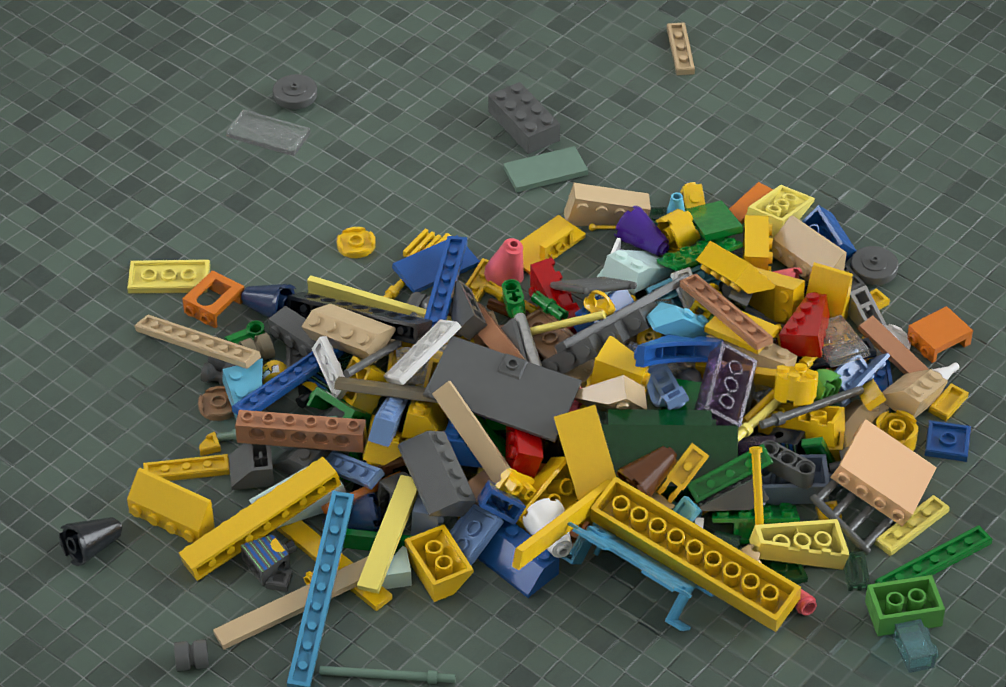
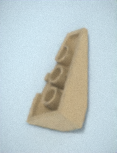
M861 399L854 400L846 406V447L850 446L854 439L855 431L865 419L876 426L877 418L882 413L888 411L889 407L882 403L873 410L868 411Z

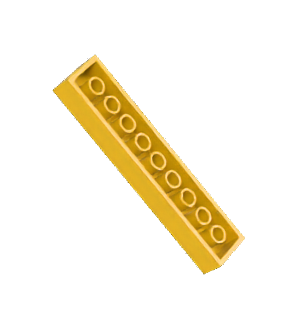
M616 476L590 508L592 522L774 632H777L800 600L801 586Z

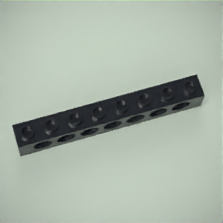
M307 292L288 295L287 307L307 319L313 309L333 304L395 327L396 331L391 339L416 344L432 328V320Z

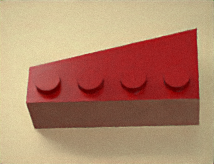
M807 293L779 333L782 348L801 357H822L824 338H826V329L828 328L830 318L827 294Z

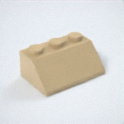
M932 369L906 373L882 392L886 398V401L883 403L894 411L902 410L916 418L941 395L948 380Z

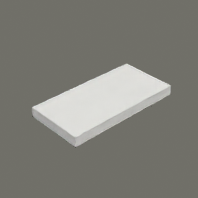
M440 319L383 377L387 382L404 385L461 328V325L457 321Z

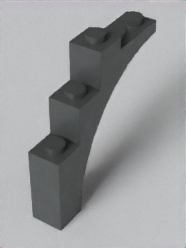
M655 301L571 347L541 361L542 367L564 374L597 357L609 336L622 343L650 328L651 325L646 317L657 306Z

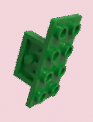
M724 237L711 240L729 252L744 247L743 242L737 241L735 238ZM702 240L694 246L682 247L678 252L666 253L663 257L657 259V264L673 269L676 272L688 267L692 269L701 265L696 259L710 241Z
M766 503L763 506L764 524L800 522L797 508L791 503H780L779 505ZM754 508L751 510L710 511L713 523H734V544H750L749 539L755 526Z

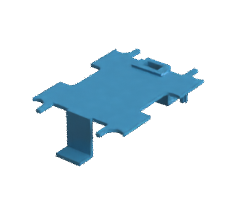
M572 522L568 523L573 528L572 531L579 536L570 553L565 557H561L570 564H582L593 543L597 546L593 554L598 556L601 549L609 550L641 569V573L672 592H679L665 622L676 629L686 631L691 628L678 619L689 598L692 597L691 594L695 588L711 597L714 596L593 522V526H588L586 530Z

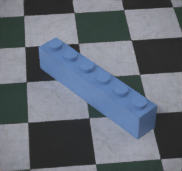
M386 397L374 417L368 441L389 447L405 419L410 399Z

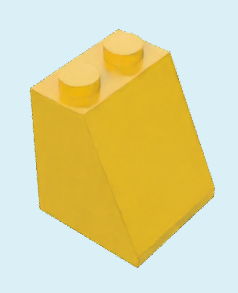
M609 336L595 359L590 386L625 375L645 387L651 375L648 373L649 366L644 368L635 366L634 352L614 337Z

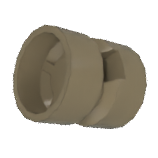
M268 333L255 336L254 340L249 338L239 341V345L259 351L261 354L260 359L263 358L264 361L275 358L274 346Z

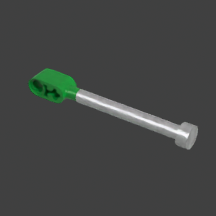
M515 279L506 280L502 283V293L507 314L510 318H516L527 361L542 366L525 315V301L520 283Z

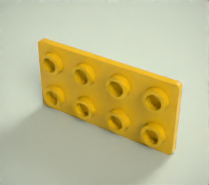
M557 215L520 241L523 245L524 271L530 274V264L551 257L554 260L584 239L586 233L560 215Z

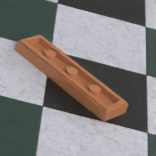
M873 315L859 325L857 330L866 338H869L871 343L882 354L888 353L890 355L888 359L904 375L906 373L929 370Z

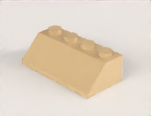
M794 216L788 218L773 238L772 243L773 257L788 268H801L802 274H799V276L808 282L814 262L844 271L847 252Z
M333 304L313 309L302 325L303 330L312 340L317 341L319 337L327 336L333 348L362 359L387 346L396 331L395 327Z

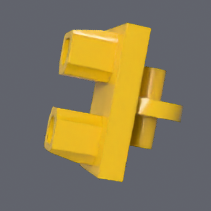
M507 468L501 473V481L495 485L499 490L526 500H530L536 493V489L532 486L535 480L512 468Z

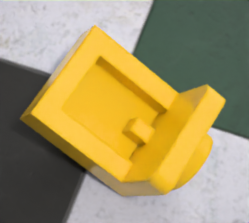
M690 182L682 187L680 193L684 198L685 209L705 204L702 184Z

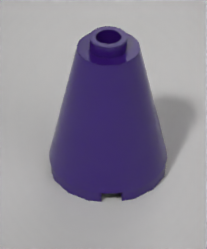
M633 206L634 210L631 212L627 210L616 225L615 229L618 232L617 234L614 233L615 238H621L622 242L657 256L665 254L670 245L669 239L641 207Z

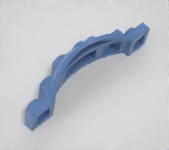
M667 363L649 366L648 373L651 375L647 389L655 407H667L668 410H676L689 401L682 386H679Z

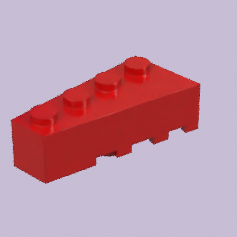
M553 258L530 264V288L528 289L530 297L536 291H540L547 298L554 299L557 302L556 304L569 312L567 319L575 317V312L580 308L577 302L573 303L571 292L555 290L550 287L551 282L562 281L561 279H563L560 271L555 272L554 270L555 262ZM574 326L567 327L573 334L577 333Z
M506 426V462L510 468L534 479L543 460L541 438Z

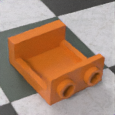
M946 306L910 324L907 336L909 343L919 350L923 357L934 363L938 353L957 343H960L964 348L969 346L973 330Z

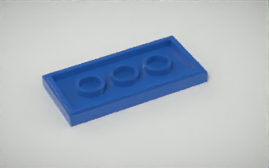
M446 240L393 263L392 269L413 293L433 287ZM466 247L459 274L477 267L480 262L468 247Z

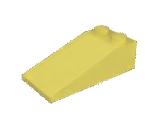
M779 185L750 205L746 215L769 216V224H772V236H769V238H774L790 216L800 220L813 204L815 198Z

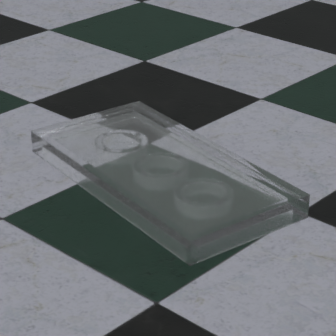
M243 109L227 130L226 136L295 156L310 135L311 130L308 127Z
M842 315L829 318L822 356L830 367L870 356L869 348Z

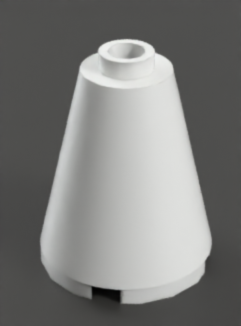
M549 498L536 501L527 509L526 517L523 516V525L531 535H534L565 511L564 506L559 500L550 501ZM570 532L547 548L554 557L561 558L570 553L572 549Z

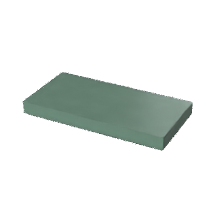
M575 146L503 163L504 170L516 193L588 175V168Z

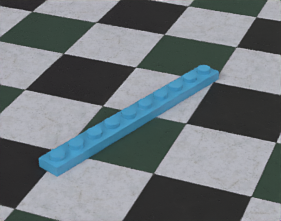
M332 491L287 680V687L311 686L352 510L354 494Z

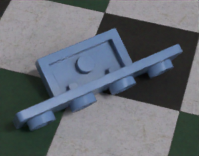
M858 351L852 352L834 371L840 374L841 377L839 378L842 379L839 392L862 386L864 383L872 380L874 373L886 365L885 361L890 355L885 353L876 356L867 364ZM849 398L829 406L845 407L851 400Z

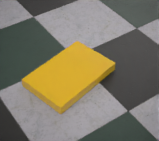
M745 313L773 338L779 333V326ZM716 316L704 326V332L753 353L759 354L764 349L763 347L756 351Z

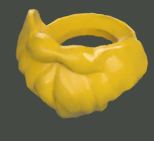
M593 290L589 296L585 297L583 302L585 309L590 313L604 310L606 317L613 314L616 310L611 299L599 290ZM595 294H599L604 298L596 300Z

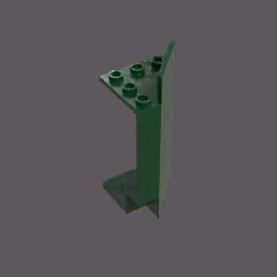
M608 409V424H601L617 478V471L621 467L662 446L666 448L671 447L677 454V461L691 443L709 455L692 480L738 457V426H716V419H712L711 410ZM670 482L667 489L661 495L668 500L669 495L677 486ZM687 486L674 499V501H680L683 496H687L692 501H695Z

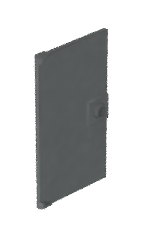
M452 336L426 386L423 397L437 401L432 393L446 382L451 381L473 414L555 443L559 434L554 416L569 412L582 380L530 363L513 355L504 354Z

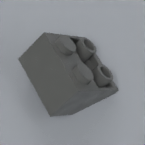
M243 443L229 455L232 490L274 486L271 445Z

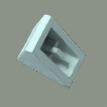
M404 546L393 556L382 584L385 589L412 586L411 568L407 548Z

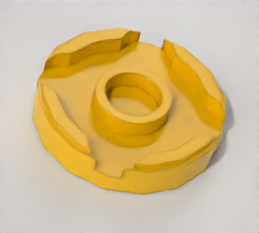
M363 227L347 228L342 231V234L337 236V249L345 257H366L375 249L376 240L373 232L366 231Z

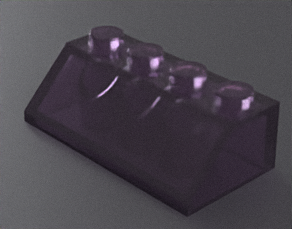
M721 342L709 353L694 410H711L712 419H716V426H738L739 428L742 424L758 361Z

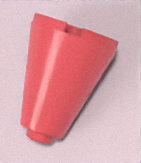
M514 238L505 240L488 261L484 271L488 282L491 280L501 287L502 283L509 279H515L520 284L522 283L524 278L523 245L519 240Z

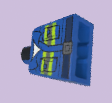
M488 480L477 497L479 506L515 525L526 506L517 496L499 490L494 482ZM513 504L511 509L508 510V506Z

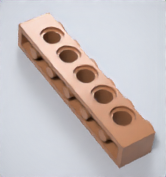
M239 410L235 424L237 443L364 453L367 438L366 420Z

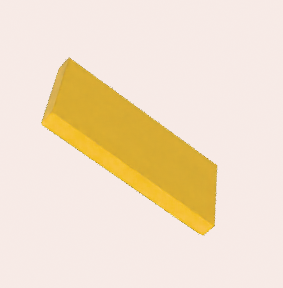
M595 405L554 416L576 496L580 500L608 479L612 481L616 476Z

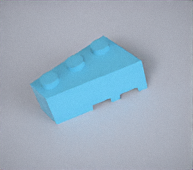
M263 358L257 360L248 369L237 365L223 369V384L231 407L262 386Z

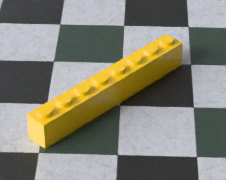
M324 457L312 462L308 467L294 474L290 479L276 486L272 491L258 498L254 503L240 510L236 515L222 522L218 527L204 534L191 545L186 546L179 552L184 566L199 581L239 554L242 544L263 538L342 485L336 470Z

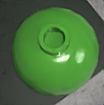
M829 369L816 370L818 372V385L814 402L837 394L842 384V379L839 378L841 377L840 374Z

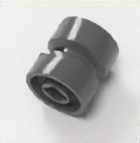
M206 639L193 641L192 645L187 641L174 642L177 672L189 671L193 665L196 669L209 668Z

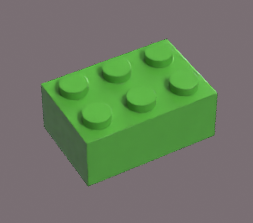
M932 575L867 585L865 603L877 636L941 627L943 625L945 607Z

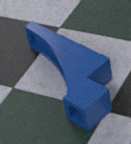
M669 334L637 345L634 352L635 366L644 368L656 364L676 362L715 363L722 360L724 340L705 336L688 338Z

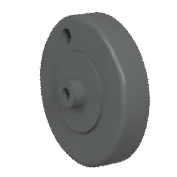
M293 74L282 77L273 86V99L283 108H305L311 105L317 98V85L315 81L304 75Z
M877 246L864 247L857 250L851 257L850 268L865 284L883 285L892 281L898 273L899 263L897 257L885 248Z

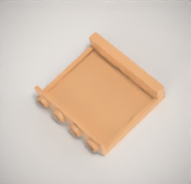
M865 419L855 431L853 441L838 468L830 478L903 526L913 515L937 467Z

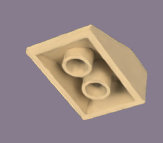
M625 375L581 388L574 399L587 407L595 405L597 410L608 412V409L647 410L645 387Z

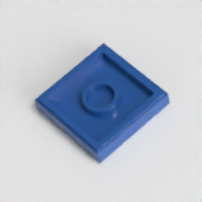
M929 420L924 456L967 462L971 426Z

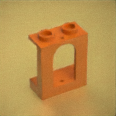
M212 270L182 298L184 313L202 321L206 325L217 328V317L233 301L240 305L243 303L241 294L244 286ZM208 288L222 295L213 304L208 306L197 303L198 297Z

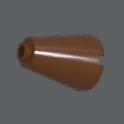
M662 446L621 467L617 471V476L622 481L652 497L677 463V454L671 447L666 448Z

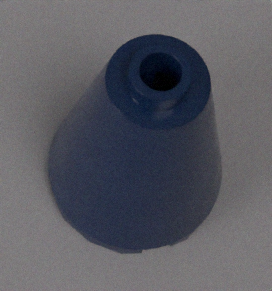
M290 284L248 286L243 290L241 299L245 306L270 318L284 306H287L288 295L295 294L294 289L296 288Z
M374 492L353 501L347 529L379 531L383 516L381 507L375 505L374 501H378V498ZM327 514L325 515V519H322L323 528L325 525Z

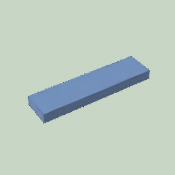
M335 450L326 458L339 477L371 490L385 475L382 469Z

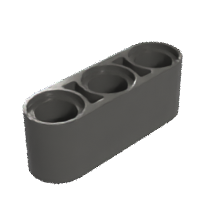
M767 440L761 443L764 444L773 461L772 464L764 469L803 489L810 488L814 484L815 464L812 461L774 441Z

